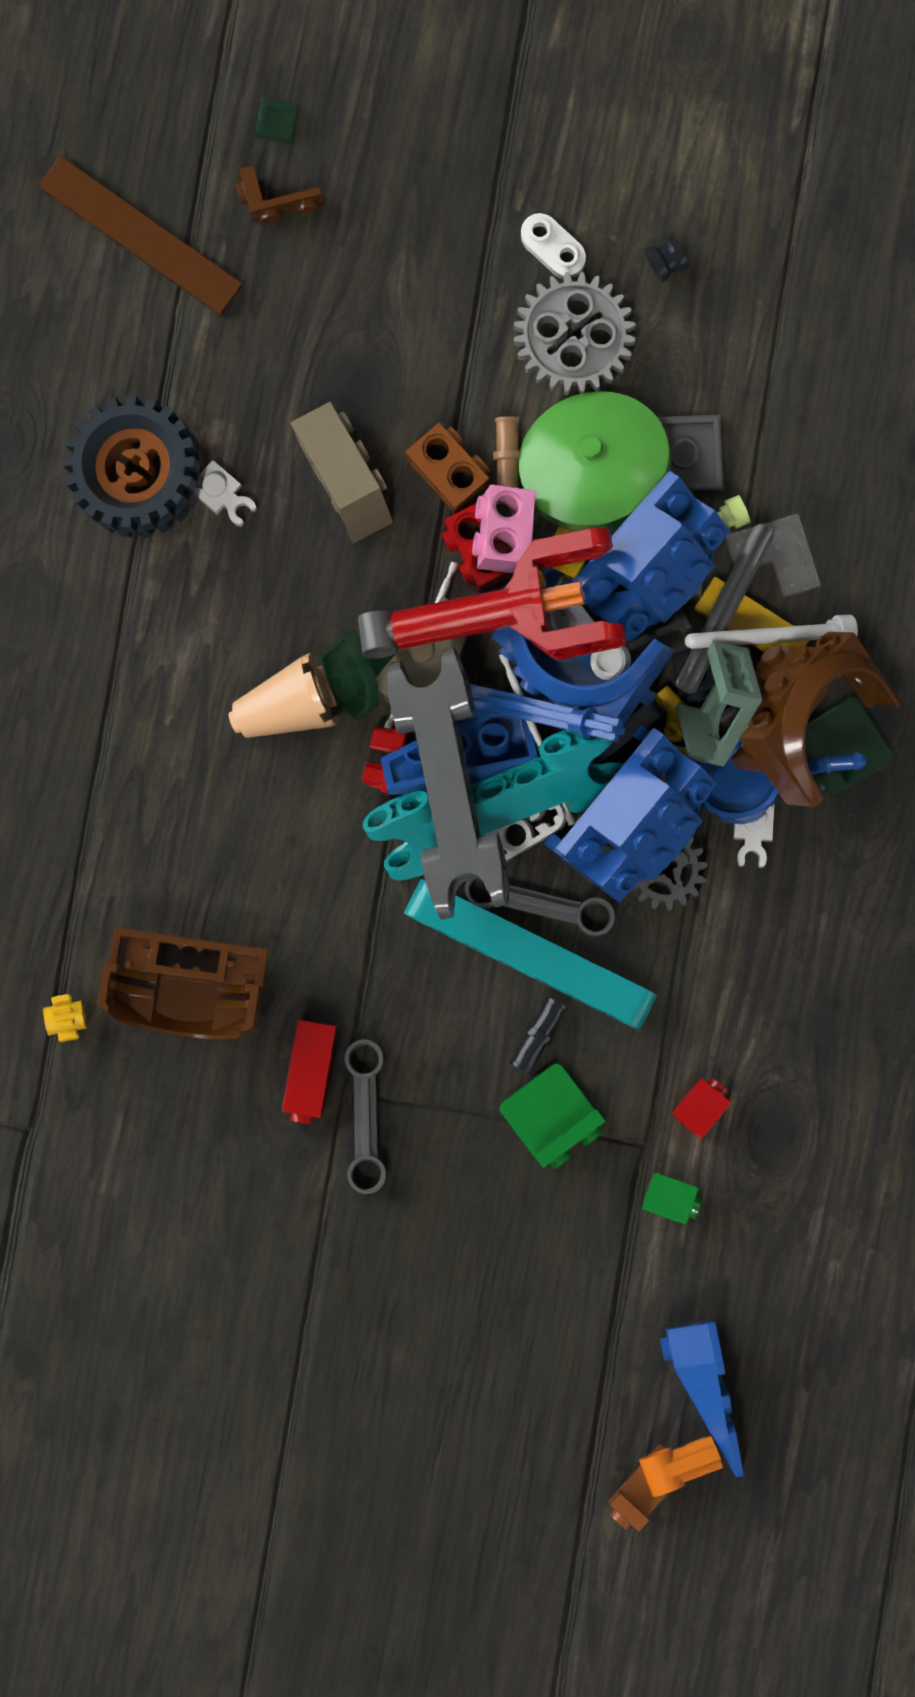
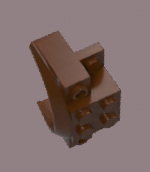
M827 632L817 640L816 647L773 646L763 653L761 661L754 668L762 701L750 720L749 727L740 736L742 741L740 748L731 757V760L738 770L763 771L787 805L815 807L824 798L808 767L805 752V736L810 714L829 693L827 689L828 684L833 680H839L843 677L855 690L866 708H872L874 704L894 705L895 708H899L902 699L878 669L854 632Z
M114 927L109 963H103L97 1006L115 1021L152 1032L207 1040L240 1039L253 1031L254 1028L259 1029L265 994L263 986L269 950Z

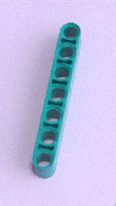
M420 879L403 913L411 919L635 1029L641 1030L657 998V995L456 895L454 917L441 920L435 910L425 880Z

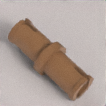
M497 417L495 418L496 451L493 452V460L497 461V485L520 488L519 418Z

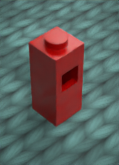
M302 1020L297 1022L282 1112L290 1113L289 1121L312 1125L313 1117L322 1119L337 1034L336 1026Z

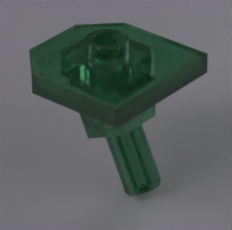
M355 629L346 632L318 657L340 707L357 720L365 717L379 705L377 676L389 663L388 660L392 655L378 659L365 658L362 655L361 643Z

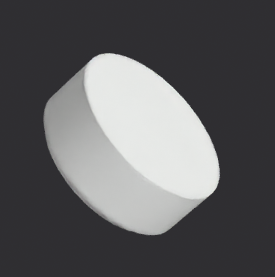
M625 646L592 653L590 659L591 668L597 677L604 680H612L631 666L630 653Z

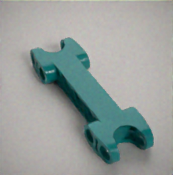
M563 730L547 737L540 744V757L471 784L481 836L562 803H565L567 809L571 812L579 813L586 811L624 765V763L594 764L591 762L595 757L604 752L611 745L612 741L601 738L585 739L580 737L579 733ZM416 790L394 798L371 811L363 821V829L368 838L373 841L391 839L405 841L390 853L384 861V867L390 878L401 881L424 875L421 850L438 846L429 798L426 792ZM403 862H407V863L404 864L403 866L396 867L397 865H399V864H401V863H403Z

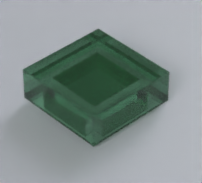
M261 98L254 136L291 144L299 106L297 104Z

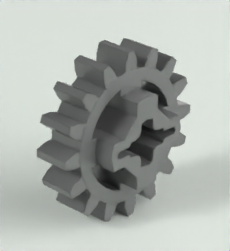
M693 837L689 839L682 849L683 852L679 853L671 862L675 866L671 872L672 881L663 874L655 880L648 878L636 884L633 890L639 889L641 891L637 900L639 903L649 898L652 900L651 909L655 910L659 902L665 904L668 912L672 910L674 901H677L683 908L687 905L685 897L687 894L694 898L699 895L694 885H704L706 879L698 875V872L706 869L708 866L707 863L698 862L697 860L703 853V849H691ZM691 865L689 882L683 887V883L680 880L682 869ZM654 884L666 887L670 894H658L648 887Z

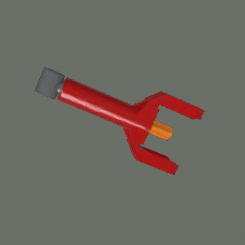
M591 528L533 540L518 560L513 578L504 589L394 611L393 614L388 611H370L361 614L358 617L363 657L378 659L391 656L396 653V644L400 649H406L510 627L533 642L537 648L556 661L624 646L626 644L625 627L622 624L599 621L552 631L550 611L584 605L585 593L581 582L546 588L545 576L540 571L600 558L613 548L611 530L607 528Z

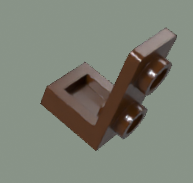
M254 165L239 169L242 181L235 183L240 205L248 203L252 222L259 220L262 224L276 222L282 218L283 214L294 211L297 214H308L316 211L319 208L318 205L325 203L322 187L263 201Z

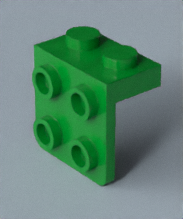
M560 1064L550 1066L500 1105L501 1114L542 1169L549 1164L554 1170L572 1157L568 1151L579 1141L584 1146H587L603 1134L599 1126L606 1122L597 1109L595 1110Z

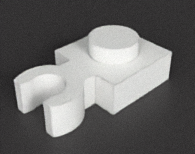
M212 460L201 472L204 478L203 489L196 487L194 494L216 515L225 507L228 510L232 523L242 527L244 522L236 515V510L240 506H246L252 512H255L257 510L256 505L250 498L245 496L238 497L236 495L242 487L241 484Z
M774 805L764 811L765 815L757 821L743 825L734 824L733 839L744 840V846L737 854L738 866H744L745 854L748 852H754L758 855V868L765 866L767 855L764 848L761 847V841H772Z

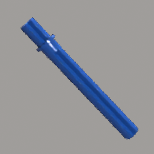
M470 683L474 707L477 709L576 732L585 739L597 737L618 742L619 735L624 736L625 728L622 727V719L598 714L594 708L581 710Z

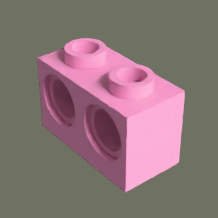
M490 485L484 495L478 497L475 517L476 519H481L480 533H475L472 554L478 556L477 569L514 573L518 560L532 543L536 491ZM502 504L507 506L512 513V517L501 516L496 509V505ZM493 541L505 543L509 549V554L497 552L493 546Z

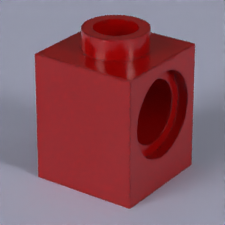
M701 1078L670 1115L697 1138L702 1139L731 1104L725 1098L729 1091L713 1078L708 1082Z

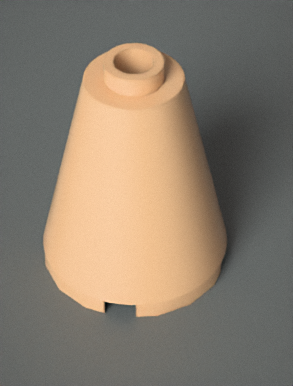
M312 653L303 655L233 702V711L229 712V720L233 730L236 733L241 732L245 738L337 725L339 715L332 717L330 709L337 706L331 684L322 665L314 668L311 663L312 660L316 659V656Z

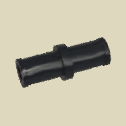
M547 996L532 1026L527 1025L524 1030L527 1034L510 1064L531 1075L546 1045L551 1046L554 1040L551 1036L565 1011L568 1010V1007Z

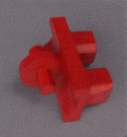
M396 727L395 730L374 728L370 749L390 754L405 746L407 733L399 734ZM366 762L362 783L381 790V796L393 798V795H388L382 766Z

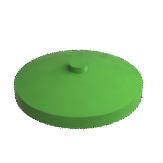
M607 391L577 394L550 407L533 423L527 432L519 455V474L523 488L536 491L534 508L551 523L572 531L591 528H607L612 530L620 527L665 477L671 467L669 442L657 416L638 400L627 395Z

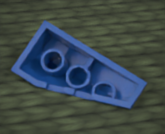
M476 709L474 717L459 722L471 784L538 758L533 735L528 728L526 720ZM417 740L381 758L388 795L407 794L416 790L424 791L428 794Z
M712 1320L665 1328L666 1337L660 1338L664 1361L671 1360L673 1369L734 1476H744L736 1430L730 1418V1414H732L730 1396L726 1383H723L722 1379L725 1369L716 1323Z

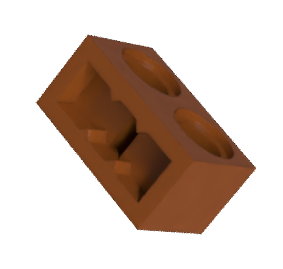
M437 423L405 451V458L449 509L456 514L489 486L487 474L490 470L476 454L470 457L462 448L465 442L451 426L446 430L440 423ZM439 444L446 447L448 454L442 460H433L427 455L428 449L433 445ZM465 472L472 476L473 483L467 488H458L452 482L453 477L457 473Z

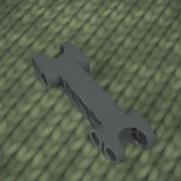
M455 647L442 650L440 675L432 685L427 687L413 686L402 660L389 663L387 670L388 695L393 720L399 734L413 731L416 733L438 843L436 847L421 850L425 882L435 910L441 920L453 918L457 889L463 882L469 879H480L484 882L495 908L508 905L509 880L503 845L498 832L481 836L458 720L475 716L471 686L460 656Z

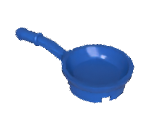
M739 739L724 767L709 763H696L717 783L710 792L709 797L701 803L708 812L718 816L720 820L728 824L743 825L765 815L764 811L770 806L773 807L779 793L763 771L738 770L733 763L731 757L740 748L741 739ZM853 752V754L829 756L827 754L822 758L807 760L812 775L824 772L830 774L831 771L859 770L866 765L867 759L862 753Z

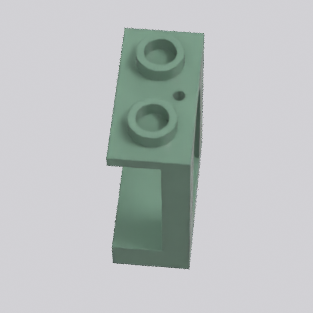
M713 641L707 654L715 680L714 686L701 708L678 704L676 710L689 759L703 764L709 763L724 767L740 736L744 733L760 705L762 696L748 648ZM726 705L740 707L723 739H720L719 723Z

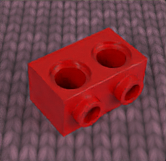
M476 504L444 519L446 531L442 532L441 536L449 552L457 551L463 564L458 566L467 586L469 587L474 584L478 593L513 576L514 573L499 571L483 573L477 569L478 556L472 554L474 539H464L458 532L460 527L466 523H473L480 529L481 519H476L475 517ZM493 541V546L497 552L509 554V549L505 543Z

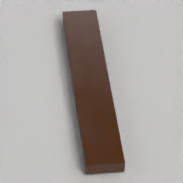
M60 156L38 185L39 189L219 316H222L242 289L243 285L241 282Z

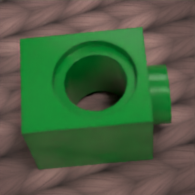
M654 1172L640 1209L686 1225L688 1218L696 1219L703 1198L696 1196L699 1188Z

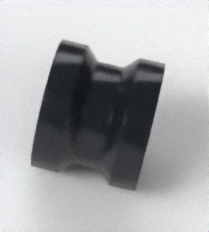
M672 235L664 239L661 246H651L645 249L649 265L661 283L668 280L673 272H683L689 269L685 253Z

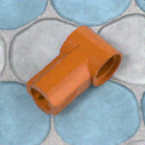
M711 1436L703 1437L673 1450L672 1448H666L639 1459L652 1497L675 1491L685 1486L684 1482L723 1468L721 1458Z

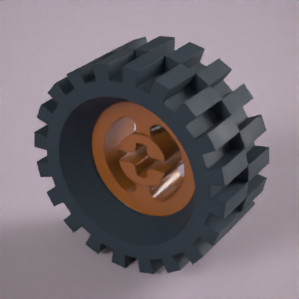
M126 396V403L121 404L116 397L106 400L109 409L101 411L97 405L88 411L93 419L86 424L80 418L74 426L80 432L77 439L71 436L67 439L65 446L71 451V456H63V467L69 472V475L64 476L66 485L73 491L74 494L71 496L84 512L104 529L112 533L115 530L121 536L132 538L133 533H138L142 538L152 537L151 530L155 528L164 533L171 529L168 524L170 520L176 518L181 523L187 517L183 511L184 507L187 504L195 507L199 499L194 494L196 487L203 489L204 478L199 473V469H205L204 458L198 452L201 448L183 421L167 406L162 408L156 400L146 397V401L143 403L137 396ZM132 446H140L138 449H127ZM121 453L128 462L137 467L141 466L150 476L156 478V467L153 460L159 456L161 469L155 483L148 488L151 484L137 472L132 473L118 460L116 461V472L119 475V479L113 482L112 467L114 461ZM148 488L147 490L140 493H132L134 490H143Z

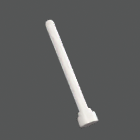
M836 615L832 620H828L826 624L691 633L686 636L685 644L688 648L696 649L710 648L713 641L738 646L818 640L827 632H854L857 636L858 628L856 620L852 615Z

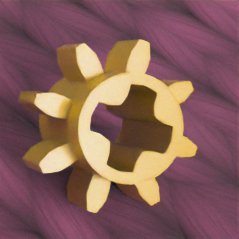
M69 994L51 997L53 1006L43 1007L44 1022L48 1036L58 1034V1040L61 1042L79 1039L77 1030L87 1029L82 1000L72 1002V997Z

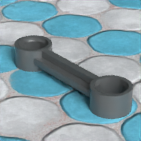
M474 879L466 881L465 895L468 902L485 910L495 907L492 901L480 904L474 901L469 887ZM509 885V903L503 906L576 924L579 930L589 937H601L607 934L615 920L612 906L602 898H590L582 903ZM601 904L608 910L610 922H608L603 930L592 932L583 924L582 912L589 905Z
M358 1040L352 1043L345 1054L346 1067L353 1074L355 1160L348 1168L347 1178L351 1187L362 1194L377 1192L386 1181L385 1166L378 1159L376 1075L383 1067L384 1056L380 1047L370 1040ZM368 1045L376 1051L378 1065L372 1072L364 1074L356 1071L352 1067L350 1060L356 1048ZM366 1160L377 1164L381 1171L378 1184L369 1189L359 1187L353 1178L355 1166Z

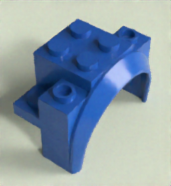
M669 471L612 535L613 548L600 558L590 560L572 581L565 577L558 586L581 582L585 593V604L582 607L595 622L605 621L622 624L625 627L626 643L630 646L646 627L660 621L666 623L695 594L707 575L715 567L712 563L713 551L731 531L715 510L697 500L680 477ZM619 584L628 589L611 594Z
M554 567L540 570L545 576L546 588L555 587L564 575ZM511 627L496 630L491 638L501 645L498 652L517 664L513 673L523 679L519 686L527 692L547 702L551 699L553 700L552 703L581 710L594 708L598 714L622 719V727L639 702L650 706L657 695L656 692L650 689V686L674 652L673 649L664 643L653 639L624 673L612 680H604L597 677L591 668L590 659L592 654L556 661Z
M642 725L633 734L634 738L641 742L639 747L567 835L561 840L552 833L544 843L564 863L618 903L634 889L638 882L648 878L655 880L678 856L703 821L699 817L700 804L709 797L710 792L717 785L700 765L682 754L665 735L655 728L650 732ZM664 772L666 783L659 779ZM606 843H609L614 848H616L611 851L599 853Z

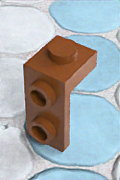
M658 1445L652 1453L666 1448L663 1445ZM640 1465L608 1500L610 1506L614 1508L610 1516L625 1530L633 1526L640 1532L649 1522L648 1515L667 1494L652 1497Z

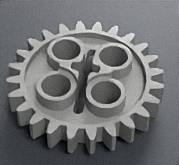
M565 272L564 283L561 284L551 276L549 289L538 283L536 285L538 297L536 298L529 294L525 296V302L530 308H518L517 315L525 321L514 322V330L523 333L514 338V345L525 346V348L518 352L517 358L518 360L530 359L525 366V372L530 373L537 369L539 372L536 377V383L539 384L546 378L550 379V391H553L558 384H563L565 395L569 394L572 386H577L579 393L583 394L585 392V385L589 383L595 391H599V379L602 378L611 384L613 382L611 370L618 373L624 371V366L619 359H631L632 353L624 348L625 346H633L635 344V337L626 334L635 330V322L624 321L631 315V307L619 308L624 300V296L620 294L612 298L610 296L613 288L611 283L603 289L598 288L599 276H596L590 284L585 283L584 272L580 273L577 282H572L570 274ZM573 301H582L587 305L588 310L582 315H575L569 311L568 305ZM596 313L602 315L600 319L591 322L582 329L581 339L578 340L577 337L572 336L566 340L569 328L573 331H578ZM544 323H551L557 327L558 333L551 338H546L539 334L538 328ZM596 330H604L610 334L611 340L606 344L599 345L592 341L590 335ZM566 340V342L563 343L555 353H553L552 355L547 353L548 349L553 348ZM573 352L580 356L581 363L575 367H568L562 363L560 358L565 353Z

